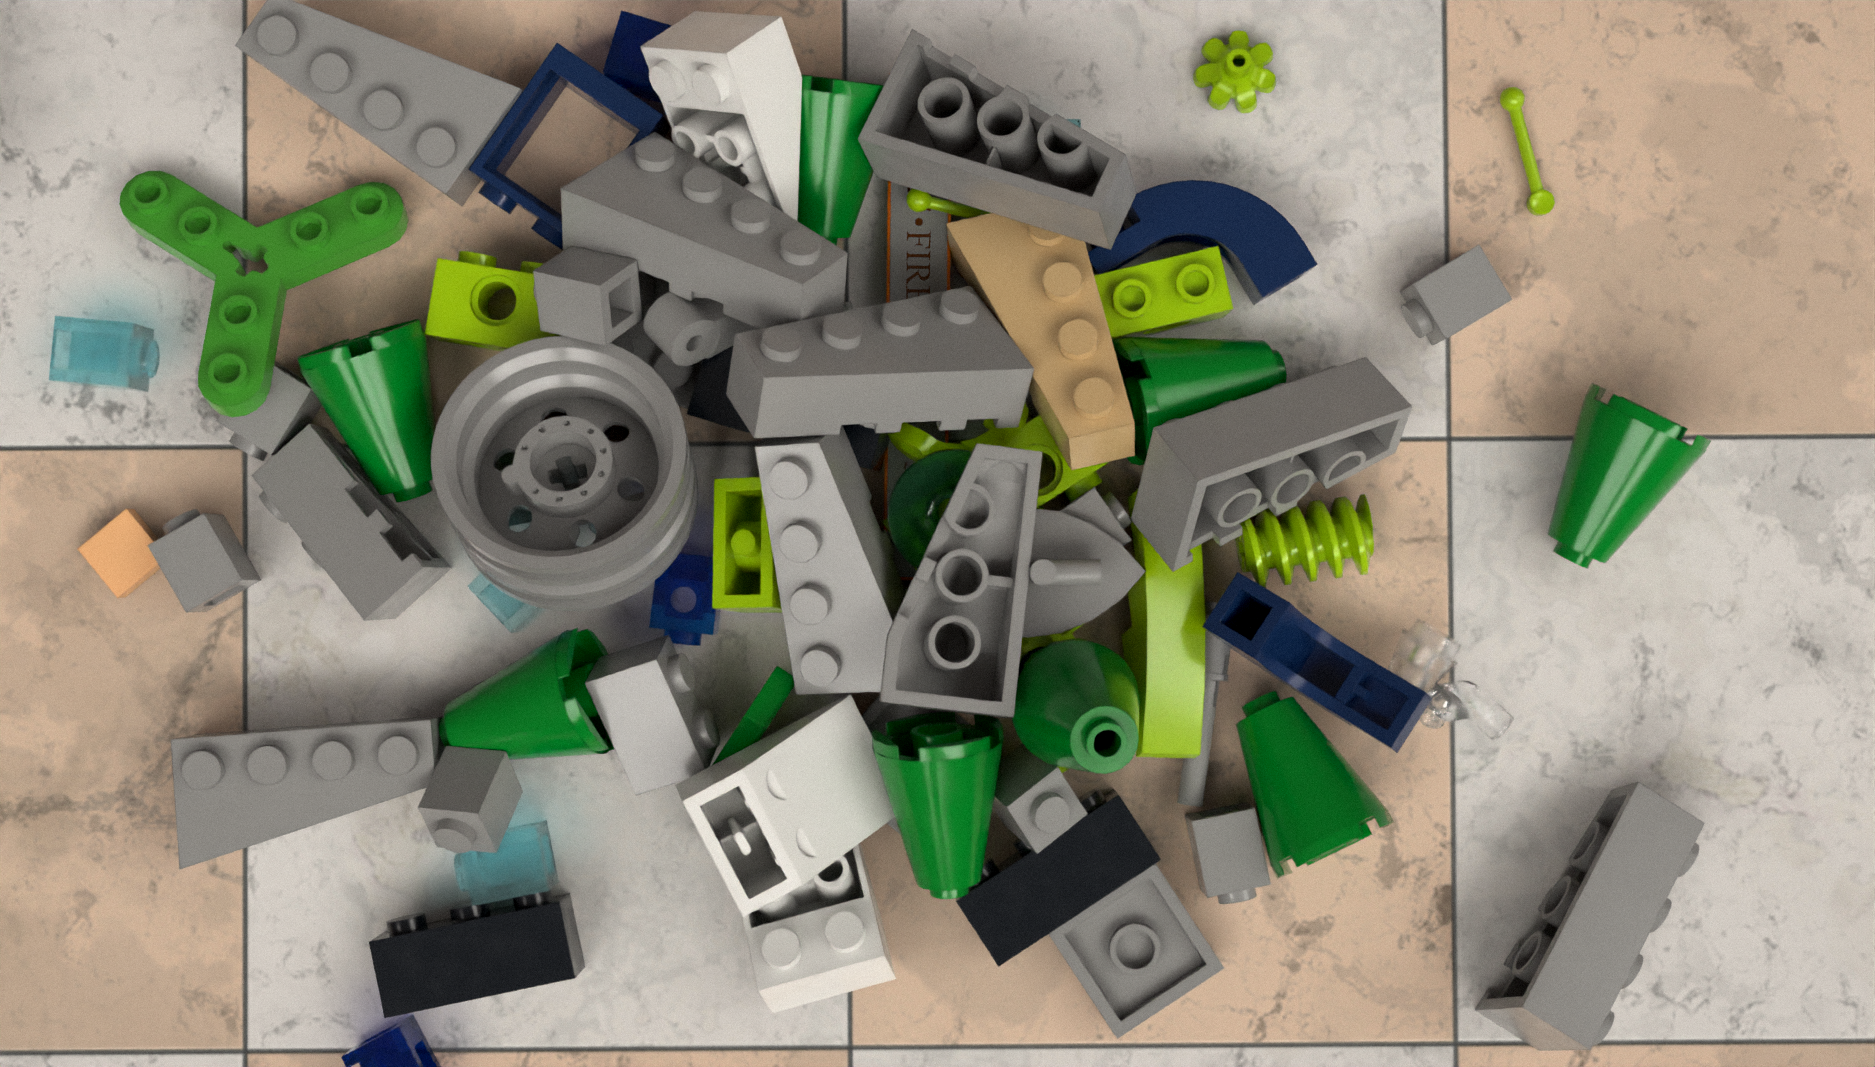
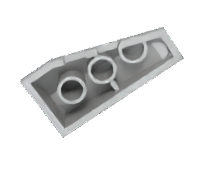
M979 443L974 446L887 633L879 702L997 718L1014 717L1042 452Z

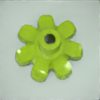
M1237 30L1229 35L1227 45L1219 39L1211 38L1202 46L1201 53L1209 63L1201 65L1194 70L1193 81L1199 88L1213 87L1207 100L1212 108L1223 110L1230 102V99H1235V105L1240 113H1250L1257 107L1256 90L1262 93H1271L1276 86L1275 75L1270 70L1263 69V66L1270 63L1273 59V51L1266 42L1250 47L1247 33Z

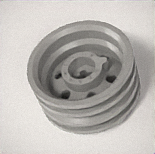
M553 336L530 340L510 347L486 360L460 383L443 408L436 425L431 449V471L433 484L441 506L468 557L478 571L497 589L525 604L555 611H582L620 602L638 593L660 577L679 555L690 535L697 512L698 479L679 405L665 381L651 366L638 356L617 345L609 343L607 346L565 336ZM553 412H563L567 415L544 420L548 414ZM612 425L627 428L630 432L628 437L621 442L609 441ZM512 452L514 454L513 465L505 467L502 472L495 469L497 460L505 453ZM579 482L580 486L578 488L566 490V485ZM644 492L643 497L638 501L632 502L623 499ZM531 522L525 530L515 532L509 527ZM588 524L589 529L596 534L595 540L591 545L585 547L575 545L580 534L578 526Z

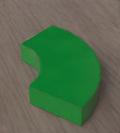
M779 666L775 667L712 765L760 740L793 689V675Z

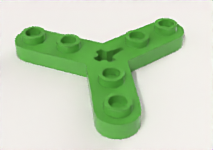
M147 171L136 175L126 183L121 192L119 202L124 217L139 235L215 282L198 371V387L212 409L220 415L229 417L246 416L256 411L266 401L271 387L287 290L390 247L401 239L406 232L409 221L405 205L398 192L391 186L379 182L357 185L260 227L252 225L175 176L163 171ZM237 249L241 257L252 262H259L263 258L268 268L262 274L254 270L246 274L241 263L232 253Z

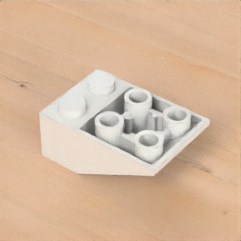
M694 11L640 46L649 68L650 83L660 97L672 128L673 143L797 221L802 75L782 17Z
M850 693L675 785L690 818L743 917L804 885L895 817L872 749V735Z
M861 843L804 885L747 916H742L757 990L772 1013L896 979Z

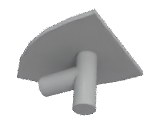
M1036 509L1022 637L1062 633L1092 621L1119 602L1146 571L1121 543L1093 524L1060 511Z

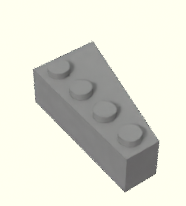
M971 286L737 333L734 338L726 395L754 438L840 435L841 425L854 424L874 429L875 433L900 432L903 422L936 421L939 431L965 430L967 420L993 419L995 428H1014L1019 426L1034 368Z
M1364 357L1340 366H1330L1319 373L1289 383L1276 384L1268 390L1235 401H1225L1214 408L1181 419L1174 418L1168 420L1162 425L1153 428L1131 520L1172 572L1193 561V554L1190 550L1211 538L1219 546H1222L1242 535L1241 522L1267 508L1275 516H1278L1297 506V501L1310 490L1314 483L1320 481L1328 489L1394 454L1399 445L1412 405L1368 358Z

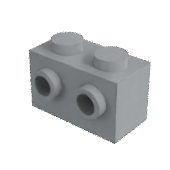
M669 635L598 658L585 681V685L635 795L684 781L710 767L717 746L720 744L718 726L712 713L708 709H701L693 691L695 689V676L691 663L684 653L677 654Z

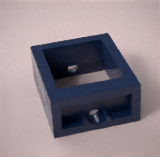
M556 43L469 170L484 182V185L478 192L510 215L517 205L537 218L531 229L563 251L562 215L504 175L565 87L635 133L636 136L628 147L653 132L665 137L670 126L661 113L559 43Z

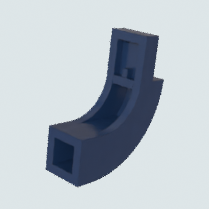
M1197 180L1161 184L1137 193L1126 215L1132 226L1125 229L1122 224L1111 250L1090 244L1092 250L1088 252L1093 273L1098 275L1119 270L1145 253L1167 244L1188 243L1206 249L1218 246L1221 259L1234 272L1253 305L1306 275L1318 265L1294 227L1271 205L1242 189L1222 183Z
M1239 572L1236 573L1202 626L1217 639L1280 682L1396 753L1399 752L1432 700V697L1425 691L1341 642L1304 616L1290 602Z

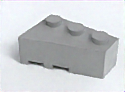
M308 424L251 475L263 490L259 495L261 502L277 519L283 523H289L303 541L301 544L307 554L327 572L364 621L396 619L452 569L387 495H379L363 468L325 427Z

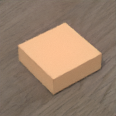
M126 508L77 549L117 598H126L161 569L148 547L149 544L158 540V537L134 509Z

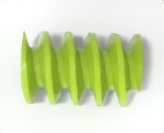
M1365 494L1359 496L1355 509L1351 501L1345 496L1334 499L1330 514L1321 500L1309 502L1305 518L1298 506L1282 513L1280 521L1267 508L1256 514L1254 526L1250 518L1240 523L1242 535L1235 538L1241 570L1243 573L1251 572L1255 582L1266 588L1269 569L1276 568L1284 585H1291L1294 568L1297 565L1302 566L1309 582L1317 581L1320 562H1327L1334 578H1342L1345 559L1352 558L1360 575L1368 574L1370 558L1374 552L1371 512Z

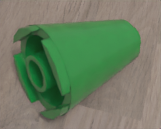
M802 75L797 221L837 246L838 238H851L874 173L858 141V137L884 85Z
M419 319L370 331V334L351 340L348 338L310 351L297 358L301 368L300 372L379 495L393 493L396 503L408 501L433 491L430 480H433L431 449L436 424L425 331H423Z
M1121 337L1112 339L1135 422V456L1127 457L1131 464L1139 466L1145 464L1154 427L1160 426L1174 418L1181 419L1214 408L1225 401H1235L1268 390L1276 384L1286 383L1287 379L1286 367L1281 354L1277 350H1272L1263 340Z
M1591 383L1583 400L1547 532L1549 536L1558 541L1553 552L1587 569L1593 559L1606 563L1699 460L1711 440L1698 434L1692 445L1683 441L1682 438L1688 428L1622 396L1619 397L1613 394L1608 404L1600 401L1606 389L1594 383Z
M578 628L566 630L449 701L445 706L444 717L439 722L440 737L444 746L506 751L509 760L598 755L614 750V746L585 685V681L598 658L608 655L605 646L594 632L588 629L578 631Z
M1081 638L1054 641L1033 653L1023 665L1024 669L1018 677L1014 717H1011L1017 735L1025 747L1044 762L1068 769L1107 774L1118 771L1126 766L1135 755L1138 747L1140 714L1138 685L1127 663L1111 649Z
M1273 691L1242 707L1246 718L1236 724L1270 866L1277 879L1293 873L1287 862L1290 859H1293L1296 867L1305 863L1308 866L1372 835L1367 822L1374 818L1380 828H1385L1394 822L1387 808L1294 697L1280 700L1277 692Z
M955 712L916 714L887 722L885 736L876 729L872 732V749L916 883L919 887L930 890V895L934 898L955 899L963 897L969 893V887L981 880L1004 739L1003 725L999 719L994 717L974 715L975 725L956 723Z

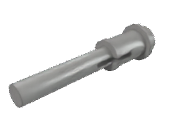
M1205 601V620L1208 619L1217 603ZM1206 629L1205 693L1201 752L1196 758H1183L1177 801L1179 804L1203 807L1220 681H1228L1229 675H1227L1231 649Z

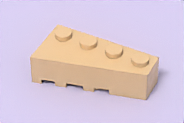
M994 213L946 223L951 260L961 278H964L968 286L974 289L1033 366L1034 371L1028 391L1032 396L1035 408L1070 469L1075 470L1135 456V422L1085 242Z

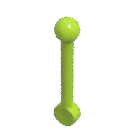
M1508 87L1500 95V104L1503 109L1509 111L1531 194L1526 201L1527 208L1533 215L1542 216L1553 209L1555 204L1554 197L1549 191L1543 189L1521 108L1525 101V95L1517 87Z
M913 188L906 197L907 205L915 212H923L928 208L965 218L990 213L965 204L932 197L929 193Z

